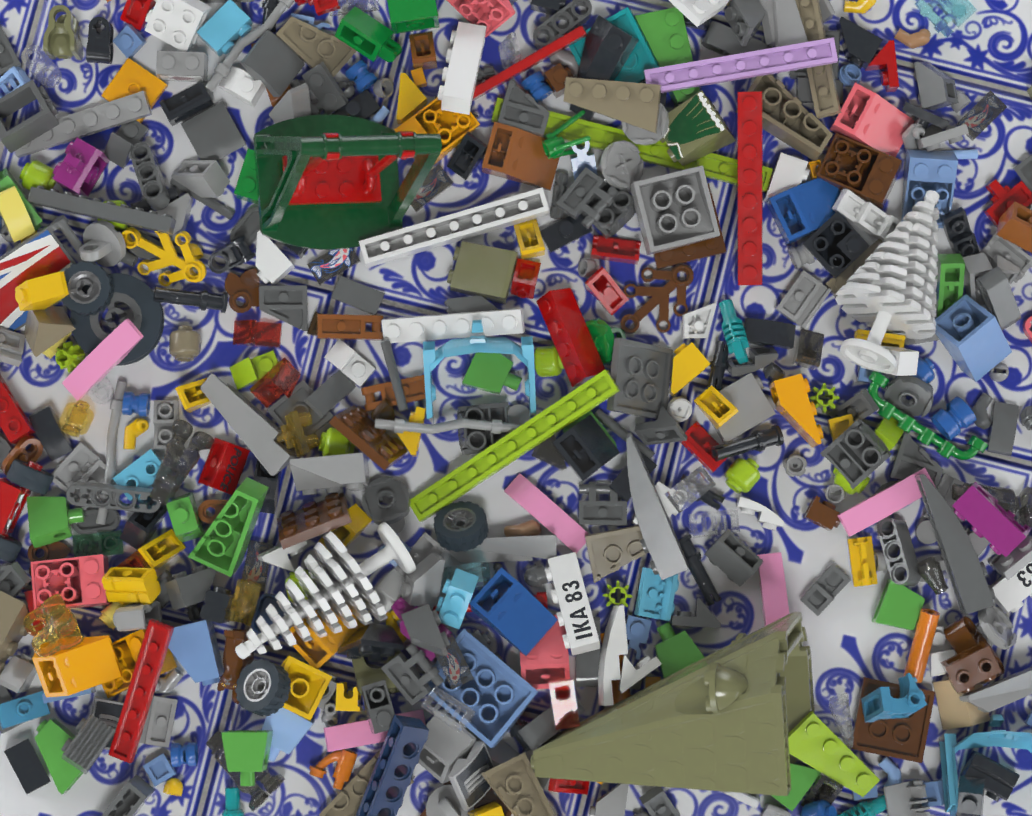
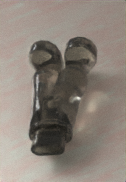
M180 419L174 420L171 428L174 438L166 445L163 459L151 485L153 490L150 493V497L164 505H167L170 497L173 498L187 475L199 461V451L210 449L214 443L212 436L198 431L192 435L188 447L185 448L184 444L191 436L193 427L188 422Z
M965 482L963 485L954 483L951 489L952 499L957 500L973 483ZM979 484L998 500V504L1006 512L1008 510L1015 514L1013 518L1020 525L1024 526L1027 524L1029 527H1032L1031 487L1024 488L1016 496L1014 490L1010 488Z
M218 730L206 742V745L212 750L211 754L215 755L217 762L231 777L238 789L243 793L251 795L249 808L253 812L270 797L269 794L275 792L286 780L281 774L271 775L267 767V770L263 772H255V786H240V772H228L222 732ZM256 781H260L264 785L266 791L262 789Z

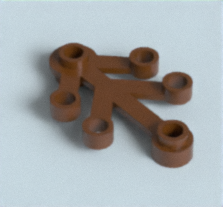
M685 264L676 265L671 271L653 270L652 268L643 269L641 279L644 282L650 283L654 279L669 280V282L663 287L626 285L623 293L628 299H633L636 296H649L652 298L634 314L625 315L620 322L621 329L627 334L635 333L639 328L640 321L659 304V320L656 323V329L660 333L668 332L671 327L668 320L669 294L677 288V304H675L673 312L677 317H682L683 314L688 312L686 287L693 281L694 274L692 269ZM650 271L653 275L652 278L646 279L644 272ZM683 272L686 275V279L679 280L677 274ZM629 287L634 288L635 294L628 295L626 289ZM683 306L685 308V312L683 314H679L676 311V307ZM626 321H633L634 327L628 329L625 326ZM666 322L668 328L666 330H661L659 328V323Z

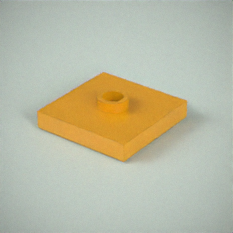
M128 57L101 96L110 102L145 91L150 108L152 109L168 85ZM144 117V118H141V119H138V120H136V121H138L139 123H142V121L145 119V117Z

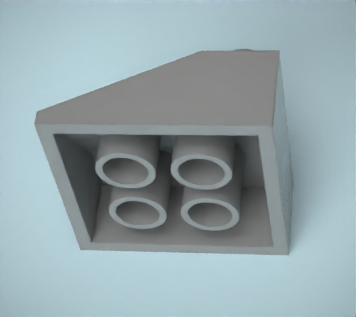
M703 166L636 181L630 185L647 255L720 236Z
M364 453L289 459L296 491H302L303 495H315L317 490L326 489L327 493L341 492L342 487H347L350 491L365 490L364 485L370 484L368 458Z

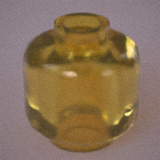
M82 400L69 402L66 404L59 419V424L62 426L61 430L73 437L84 435L88 432L95 415L87 402Z

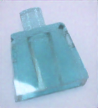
M489 562L444 567L441 588L444 587L447 579L452 580L456 568L479 576L475 588L484 587L491 579Z

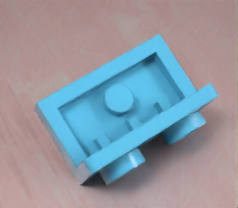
M643 567L634 615L670 621L675 609L673 603L675 592L679 587L678 574L661 580L659 574L655 575L652 569Z

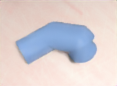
M885 756L878 763L888 774V781L884 787L902 783L900 769Z

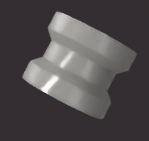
M805 241L801 242L800 246L788 248L790 259L796 270L800 269L803 264L815 262L814 256L803 245Z

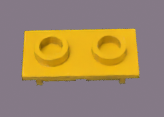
M872 536L848 539L854 587L878 584Z

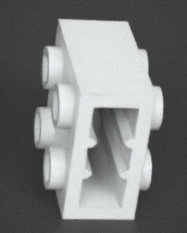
M154 0L156 4L154 9H151L146 16L147 26L144 31L183 52H188L194 48L199 37L197 31L204 25L211 6L200 0Z

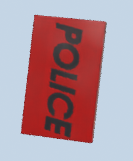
M215 438L198 483L233 495L250 450Z

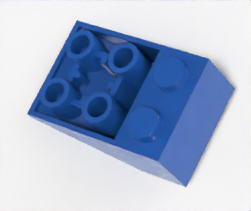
M816 178L768 199L766 204L786 246L813 234L835 213L832 207L838 199L840 191L830 183Z
M502 567L469 603L472 612L525 656L531 652L558 621L520 582Z

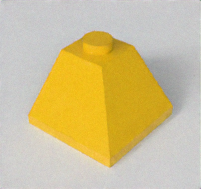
M288 655L281 666L289 674L291 690L283 708L311 721L332 676Z

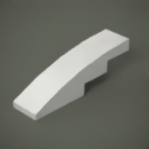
M849 189L842 190L832 207V210L838 211L848 221L876 239H881L883 243L886 242L884 239L888 234L893 232L899 222H901L893 215H887L871 202H865Z
M624 605L613 606L605 629L598 673L599 705L602 706L614 705L611 680H621L619 655L628 654Z

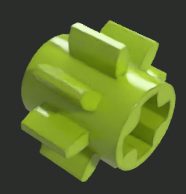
M72 341L65 342L63 347L57 348L55 359L60 369L67 368L68 372H72L85 359V352L78 344L73 345Z
M823 383L821 390L816 387L812 388L815 395L809 397V400L814 401L816 408H822L823 414L826 413L828 406L833 410L836 408L833 401L840 399V397L834 396L833 391L835 387L828 389L826 384ZM823 392L825 393L826 397H829V400L825 402V404H823V400H819L818 398L823 394Z
M616 581V587L612 588L611 585L607 584L606 586L610 591L608 594H602L603 597H608L609 599L606 606L623 604L625 607H628L625 601L627 598L633 597V595L626 593L629 585L622 588L620 587V582ZM616 589H619L620 593L624 594V598H621L619 603L615 602V598H611V593H615Z

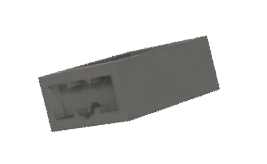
M33 79L0 98V140L10 153L59 125L55 116L58 114L57 109L51 101L47 102L46 100L50 98L42 85L38 87ZM37 99L43 110L8 130L3 119Z

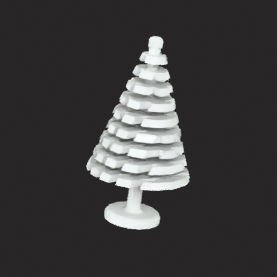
M928 190L926 192L924 201H919L913 206V211L908 212L902 219L903 222H899L895 230L884 239L886 242L880 243L874 253L865 260V264L859 267L854 275L846 281V285H843L835 294L837 295L835 300L838 305H843L841 308L847 314H853L851 317L859 322H869L867 326L871 327L867 340L857 338L846 339L840 347V352L844 357L861 367L877 372H893L897 364L896 358L889 350L880 346L886 331H892L890 334L904 335L908 339L919 340L930 338L936 333V321L934 319L936 317L935 291L937 287V279L935 277L938 274V267H936L938 250L936 245H938L939 240L937 237L939 229L936 220L939 219V209L934 207L940 198L936 191Z
M382 522L378 525V534L385 547L358 565L355 559L346 552L348 551L347 548L332 531L324 533L323 538L325 539L324 543L327 549L320 542H317L314 546V553L320 561L321 567L314 557L308 554L304 563L310 571L311 578L301 567H298L294 572L308 600L304 599V594L289 578L285 583V588L288 590L287 592L295 603L296 608H293L286 596L279 591L275 598L285 616L281 617L270 603L266 608V612L273 624L269 626L260 615L256 624L261 633L256 635L252 628H250L246 633L249 640L244 643L242 642L235 648L237 655L241 659H245L255 650L259 655L267 653L262 645L266 641L274 650L282 649L280 642L276 638L279 634L289 646L296 645V639L289 630L291 626L295 628L297 634L304 642L311 641V634L302 621L304 618L318 637L328 636L327 632L323 629L325 627L321 620L317 617L316 610H318L317 613L325 624L335 634L343 631L336 615L348 629L357 628L356 626L358 625L355 618L351 616V610L354 616L364 625L373 623L370 613L379 621L386 620L388 618L385 615L386 610L379 602L381 600L376 591L372 589L373 586L367 576L393 559L404 572L411 574L416 571L415 563L400 538L386 522Z

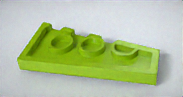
M812 711L788 734L789 754L858 795L864 797L880 781Z

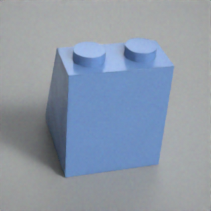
M966 294L935 319V334L961 371L975 382L1012 353L996 317Z
M203 620L174 627L168 648L195 683L202 682L203 686L220 682L219 677L224 673L213 621Z

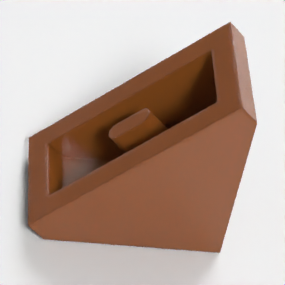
M433 33L409 35L414 69L421 67L423 70L438 68Z

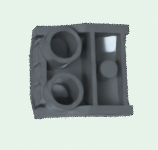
M602 174L600 177L605 180V185L601 190L607 192L611 185ZM615 188L618 193L613 198L614 202L610 207L607 206L600 214L601 218L597 223H593L606 239L615 235L636 213L633 198L625 188ZM594 197L588 206L593 209L599 199Z
M508 402L458 407L457 419L465 418L485 421L498 419L504 423H509ZM460 428L458 429V438L462 455L481 453L509 433L501 432V434H494L488 430Z
M857 419L820 453L846 478L852 489L891 456L885 443L860 419Z

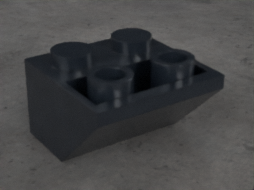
M591 414L552 443L581 482L620 453Z

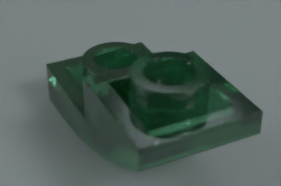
M122 531L72 535L74 557L124 554L123 542L119 539Z

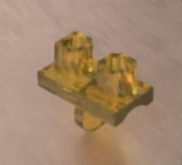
M296 410L285 416L287 424L280 426L283 435L277 437L278 442L285 441L287 449L295 448L297 457L306 455L310 450L320 445L316 433L308 436L304 434L303 428L312 425V418L309 412L298 413Z
M238 579L228 617L229 621L241 622L251 626L262 587L261 584L247 579Z

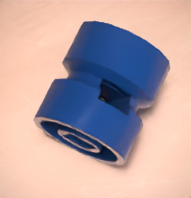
M958 396L946 404V410L940 409L930 417L937 430L949 441L961 433V427L967 428L977 420L972 409Z

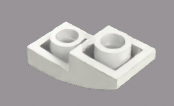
M738 498L736 507L741 508V513L755 516V512H759L757 522L763 523L762 528L776 531L777 527H783L784 521L767 507L750 499Z

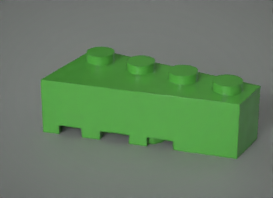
M676 7L634 16L659 67L693 62L683 13ZM699 87L668 93L675 107L700 92Z
M246 477L188 557L232 577L242 564L269 487Z

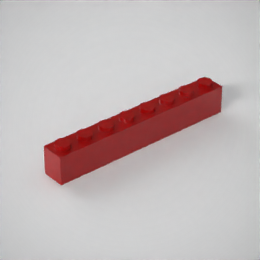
M738 92V285H762L763 92Z

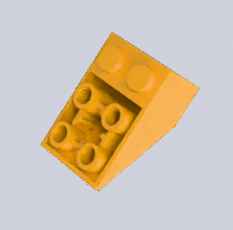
M438 97L395 129V133L399 131H413L416 134H440L442 150L434 165L462 142L468 131L472 133L480 125L471 112L467 115L441 110L442 100H438Z
M801 373L773 381L769 385V389L776 410L811 447L820 445L821 439L824 436L820 424L816 425L814 416L817 415L814 402L809 401L807 393L810 392V386L807 378L803 379Z
M316 610L317 617L321 620L325 627L323 629L327 632L328 636L318 637L305 618L302 621L311 634V641L304 642L293 626L289 629L297 643L292 646L310 666L319 670L338 652V648L360 627L365 626L354 616L352 610L351 616L355 618L358 625L356 626L357 628L348 629L336 615L343 631L335 634L325 624L317 613L318 610Z
M146 629L138 630L112 643L123 675L120 678L102 684L107 698L128 690ZM169 648L160 675L177 667Z
M110 635L44 640L40 642L32 657L46 697L69 696L120 678L123 675Z

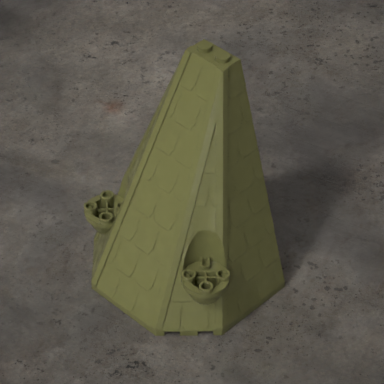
M792 612L749 635L738 633V636H736L735 640L731 641L730 645L553 735L539 748L535 749L533 755H531V768L535 771V777L788 796L791 791L788 734L811 711L815 714L810 646L803 645V642L807 641V633L805 627H802L801 612Z

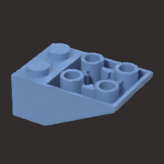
M907 149L901 222H903L902 219L908 212L913 211L912 208L917 202L924 201L926 192L933 190L940 195L938 203L934 208L939 209V219L936 220L938 228H943L940 216L951 212L958 166V159L954 152H927V150Z

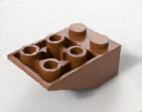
M494 122L482 164V172L538 188L543 187V189L551 191L560 157L549 159L546 156L542 146V141L547 140L546 138L513 126Z

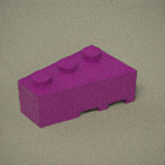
M974 482L952 505L955 508L954 513L961 520H967L973 526L972 530L980 538L985 537L991 543L989 545L990 548L998 555L1003 554L1007 557L1027 537L1031 530L1027 524L1022 527L1013 518L1015 514L1010 510L1006 512L998 504V500L977 482Z

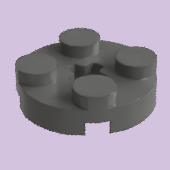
M897 376L888 384L884 399L913 419L915 416L920 415L924 417L929 413L933 404V387L929 383H925L913 376ZM906 395H910L913 398L907 400Z
M380 477L373 480L367 486L368 489L362 496V506L367 516L375 524L379 525L382 522H386L388 525L394 524L409 514L411 498L404 483L394 480L392 477ZM384 496H387L389 499L393 498L389 505L380 504Z

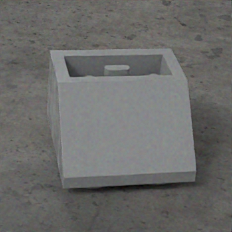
M441 709L426 724V727L429 729L428 740L424 743L418 763L444 784L450 781L448 776L457 759H467L476 737Z

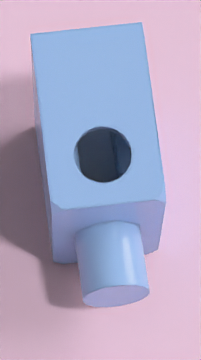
M283 707L277 713L266 716L262 730H273L269 760L274 762L280 750L290 754L313 726L314 721H310Z

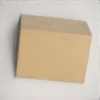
M949 679L932 682L943 730L970 727L990 721L989 712L984 713L973 704L960 700L959 697L967 693H957L952 688ZM978 683L974 685L975 688L969 692L983 687V684Z

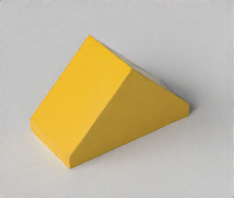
M400 73L397 124L404 123L428 103L425 95L406 73Z
M537 219L514 225L521 259L545 255V247Z
M207 378L175 388L187 412L191 413L211 403L201 390V386Z
M712 385L693 400L716 429L739 412Z
M170 529L140 547L138 551L151 568L158 570L186 547L176 537L175 532Z

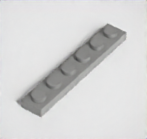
M141 91L58 118L59 125L15 151L16 157L21 158L76 140L77 137L89 136L150 116L152 111L145 91Z

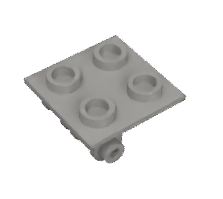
M915 779L883 787L888 816H930L929 812H924V810H928L930 807L922 806V803L928 802V799H920L927 797L926 784H923L922 780Z

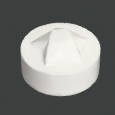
M675 397L668 403L667 412L675 421L682 422L691 416L692 405L684 397Z

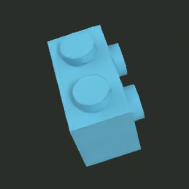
M228 0L197 31V34L220 57L223 53L226 55L235 45L234 42L239 37H244L251 31L253 23L250 17L232 0Z
M150 449L112 479L117 485L153 488L156 485L159 488L169 480L167 476L171 472L157 453ZM124 493L128 500L133 502V497L129 493ZM138 494V503L141 501V499H139L141 496L140 494Z
M456 568L452 580H446L442 591L446 596L445 598L440 596L435 609L439 611L441 623L460 629L479 576Z

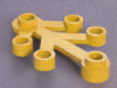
M127 228L121 233L126 243V248L132 249L139 246L160 258L153 261L148 259L141 261L137 266L138 272L141 275H148L154 270L174 265L181 270L173 273L168 270L163 271L158 277V281L162 286L167 287L173 282L183 279L197 283L205 278L206 267L200 260L195 259L189 245L191 236L188 232L181 231L175 236V243L180 246L184 259L177 256L169 234L154 231L160 238L162 248L141 237V233L135 228ZM130 233L134 235L136 240L130 237ZM180 236L185 237L186 242H182ZM143 264L148 266V271L143 268ZM193 267L198 270V273L193 271ZM164 275L169 278V282L164 280Z

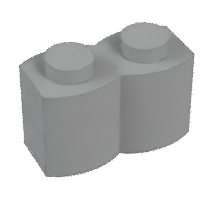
M154 601L150 605H140V603L128 604L126 607L117 608L113 615L114 626L117 627L119 632L147 629L149 620L154 619L159 622L163 620L161 605L158 601Z

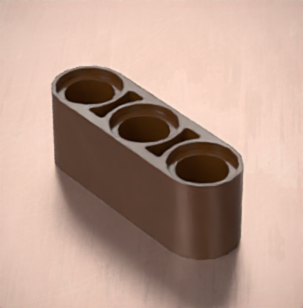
M967 616L944 627L945 637L957 654L983 641L988 644L978 628ZM990 646V649L1002 671L996 674L997 677H999L1000 675L1004 674V666L999 657L997 656V654Z

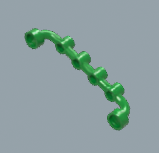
M872 371L868 377L872 381L868 392L879 407L877 414L887 420H890L891 417L899 421L897 427L907 433L911 430L918 433L919 435L916 439L927 446L933 443L939 447L936 452L947 459L953 456L959 460H968L973 458L978 452L984 453L988 447L987 443L971 435L967 442L970 448L966 451L958 449L952 443L944 440L932 430L924 427L915 419L879 397V387L885 388L889 379L876 371Z

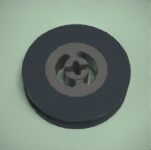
M112 273L108 275L111 277V282L114 285V295L110 300L109 306L107 305L104 308L105 310L108 309L105 320L107 322L114 321L116 314L120 317L128 315L122 309L117 308V305L120 303L126 304L133 311V324L144 336L116 366L129 365L142 360L156 347L163 333L164 313L161 303L153 301V290L144 282L127 274ZM85 285L82 288V292L88 294L87 291L90 288V286ZM71 311L70 320L75 327V330L72 331L73 336L82 350L89 355L108 336L101 323L104 311H100L94 316L78 315ZM127 317L121 318V319H120V324H121L123 321H125L126 319H128V318H127ZM115 322L107 324L113 330L119 326Z

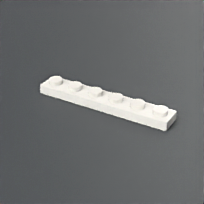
M523 308L381 320L383 340H390V343L466 338L481 335L519 334L525 332ZM481 320L483 332L472 333V321Z

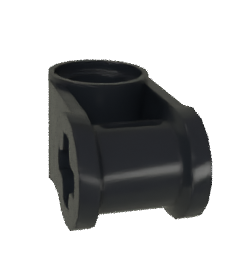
M95 17L88 26L86 60L88 63L112 64L113 26L104 17ZM102 24L106 27V30H102L100 34L97 28H101Z
M245 235L236 237L211 254L208 259V266L212 272L217 274L224 273L256 256L249 249L245 241ZM215 256L223 257L226 265H218L215 262Z

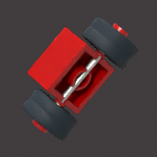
M15 459L7 473V477L0 478V559L3 561L15 562L22 548V543L9 536L8 533L13 532L25 507L27 497L30 496L31 491L46 494L54 479L52 474L42 469V465L33 461L28 463Z

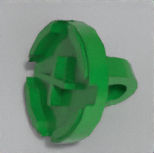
M599 318L586 321L585 323L603 365H608L612 361L614 333L617 338L626 339V334L623 329L610 327L604 320Z

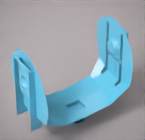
M472 321V333L483 332L482 321ZM485 335L451 339L437 350H435V341L423 342L427 419L433 418V424V402L436 400V386L432 384L431 371L444 357L478 352L514 354L527 366L528 379L525 381V395L529 397L530 419L531 413L536 414L534 345L532 336L521 337V346L506 337H486Z
M992 714L989 727H1000L1004 722L1002 715ZM991 730V732L970 734L958 743L956 742V734H944L945 742H939L945 812H949L950 816H956L958 775L955 753L958 750L997 746L1027 749L1032 753V734Z

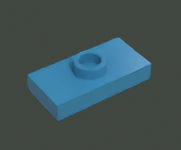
M40 691L0 704V723L2 729L49 715L48 705L43 702L42 694L44 692Z

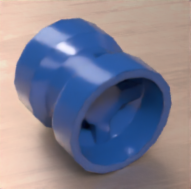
M364 60L355 63L345 73V76L350 81H354L356 84L355 88L359 93L366 89L368 90L378 80L373 72L367 70L368 65Z
M541 71L530 75L521 83L524 90L530 91V96L535 99L536 103L541 102L553 93L550 85L543 82L544 76Z
M125 391L122 403L123 415L136 413L141 417H148L151 401L150 394L141 393L136 396L134 392Z
M189 742L187 745L171 743L172 767H180L182 764L197 766V742Z

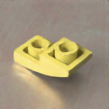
M13 186L0 192V216L3 218L13 242L15 243L36 233L16 187Z

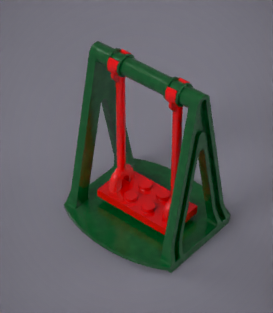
M344 115L297 117L262 129L255 133L253 138L260 232L270 239L296 247L336 250L360 247L359 241L402 229V218L441 153L442 140L440 134H416L413 131H399L395 133V130L374 121ZM414 157V162L399 187L397 158L406 160L407 158Z

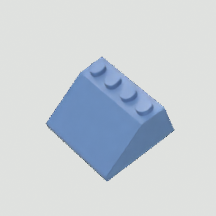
M463 629L447 648V651L458 659L460 666H467L466 671L460 675L459 680L461 683L456 685L449 684L451 682L449 676L442 670V666H448L446 656L440 657L433 667H437L440 671L438 674L444 681L437 687L431 680L428 681V685L432 688L428 695L490 748H495L539 691L466 629Z

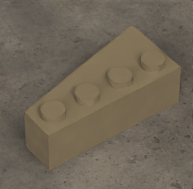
M771 74L756 77L747 92H763V129L811 160L816 161L833 134L801 105L802 102L797 97L794 98L785 89V85L779 79L776 80Z
M0 591V674L4 670L6 660L9 656L15 654L19 641L30 632L32 627L25 603Z

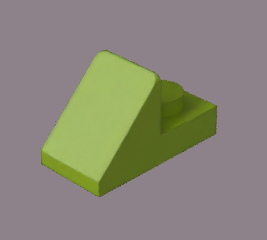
M274 350L254 358L247 357L229 367L237 390L282 374Z

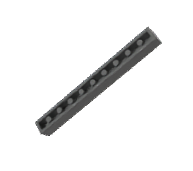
M38 185L36 188L31 187L28 202L35 205L173 235L176 220L169 214L164 213L162 216L152 210L144 212V209L138 207L131 209L130 206L124 204L117 206L116 203L111 201L103 203L100 199L93 198V200L87 199V196L83 195L76 197L70 192L62 194L59 193V190L51 189L49 191L45 190V187Z

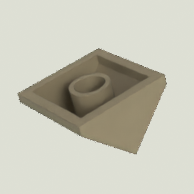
M50 306L45 310H28L24 335L32 353L37 357L75 330V327L63 307Z

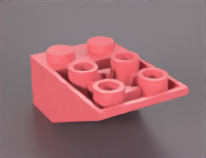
M447 0L471 24L487 26L486 37L515 14V10L509 0Z
M855 83L841 107V113L835 118L830 130L896 157L903 144L902 133L914 123V120L878 94Z
M100 554L30 562L34 610L110 605L112 603L108 602L106 590H104L101 581L102 577L109 570L107 556Z
M558 621L527 656L520 652L521 677L535 689L570 688L568 649H565L562 635L566 634L565 626H559Z

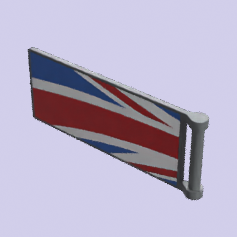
M65 215L57 217L52 223L0 256V328L16 332L26 325L28 311H20L19 304L15 298V288L26 280L61 272L71 267L70 265L76 264L54 233L55 230L60 229L80 256L79 248L83 244L68 225L69 220ZM62 299L59 300L58 302H56L55 304L51 305V306L57 305L58 303H60V302L62 301Z

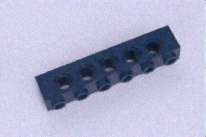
M394 715L356 816L397 815L399 808L403 804L406 789L411 783L415 766L420 760V753L424 743L428 740L429 729L421 719Z

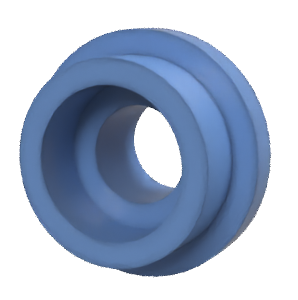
M848 64L839 69L838 77L845 86L853 87L855 83H860L862 74L856 65Z

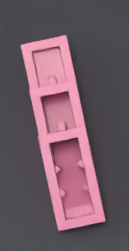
M129 318L126 319L72 371L62 384L77 401L82 399L95 384L100 382L113 367L118 365L144 337L143 334Z
M926 468L918 470L905 479L894 483L837 515L848 536L850 537L920 499L922 496L915 476L924 474L934 485Z
M781 552L757 555L760 559H763V563L758 570L765 626L789 614Z
M423 709L395 714L421 719L426 725ZM368 719L323 728L327 752L384 742L388 733L387 730L372 734Z

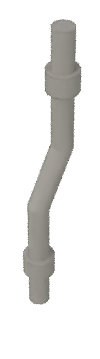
M278 0L279 3L265 23L239 39L222 63L219 62L214 69V75L205 88L213 93L223 78L226 79L231 72L230 67L242 50L260 38L266 30L271 31L286 8H290L295 0Z
M117 381L114 400L111 399L110 409H112L107 433L106 470L103 484L113 485L112 478L115 475L116 438L126 382ZM103 490L101 495L98 494V500L107 501L109 499V495ZM98 508L97 524H106L108 509Z
M398 418L394 420L375 419L374 428L393 430V433L407 431L436 434L460 428L488 430L490 433L501 434V432L510 433L521 426V424L504 423L498 419L485 421L465 418L437 424L405 422V419Z

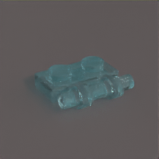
M918 0L914 4L920 10L919 13L923 18L927 17L934 24V29L938 33L941 32L946 38L954 32L948 26L951 21L959 28L977 11L968 0H932L928 4L924 0ZM938 6L947 16L941 19L933 9Z

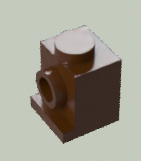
M561 63L544 72V80L547 85H550L556 98L564 94L566 77L574 78L569 68L562 66Z
M814 496L803 518L828 531L832 530L833 527L837 528L841 521L837 516L840 512L835 510L836 506L824 500L820 503V497Z

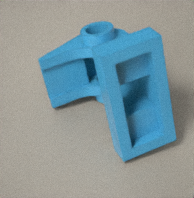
M907 673L898 679L900 687L899 699L891 697L889 687H879L863 697L861 701L865 723L875 722L878 719L906 718L926 706L925 695L916 685V677H912L910 673Z

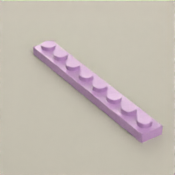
M833 37L644 70L646 84L661 85V93L833 64L838 62Z

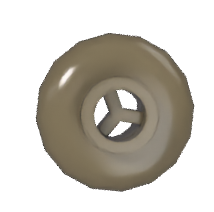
M178 326V330L171 332L169 336V353L175 357L176 361H194V358L200 354L201 336L197 331L193 330L192 326Z

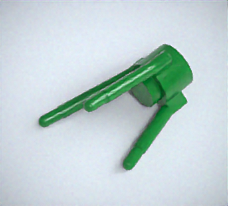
M584 110L574 115L555 131L545 135L547 140L542 141V146L549 159L577 154L573 149L566 150V148L591 139L590 136H586L565 143L562 137H557L559 133L585 114Z

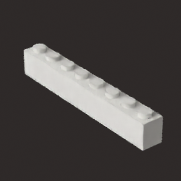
M542 187L359 241L365 265L369 268L549 215V207Z

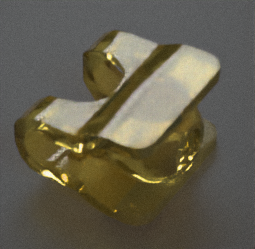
M60 594L53 595L45 600L39 608L28 613L23 620V625L28 634L34 636L32 647L39 657H48L60 650L73 648L84 639L73 612L70 608L66 607ZM34 621H41L38 625L31 626ZM50 641L47 647L40 648L41 644Z

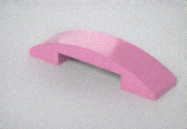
M519 473L504 490L505 493L552 534L556 535L572 552L577 554L586 543L585 535H589V533L523 475Z

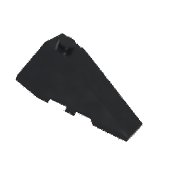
M599 15L586 36L577 78L615 81L639 39ZM570 104L571 111L578 114L584 110L585 114L581 117L591 121L595 112Z

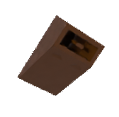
M836 133L816 176L840 190L849 189L865 202H871L876 207L883 209L902 168V160Z

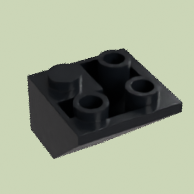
M838 211L803 243L806 249L834 279L870 246Z
M372 623L360 627L338 648V654L347 655L348 659L367 657L368 661L379 662L384 657L395 656L396 652L403 650L404 643L392 626Z

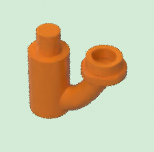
M346 749L333 751L321 759L315 766L310 765L309 774L323 778L324 774L327 773L324 768L334 761H338L332 776L335 778L333 788L342 790L344 782H349L358 754Z

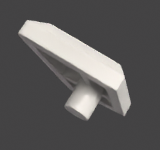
M716 303L682 315L683 339L708 338Z

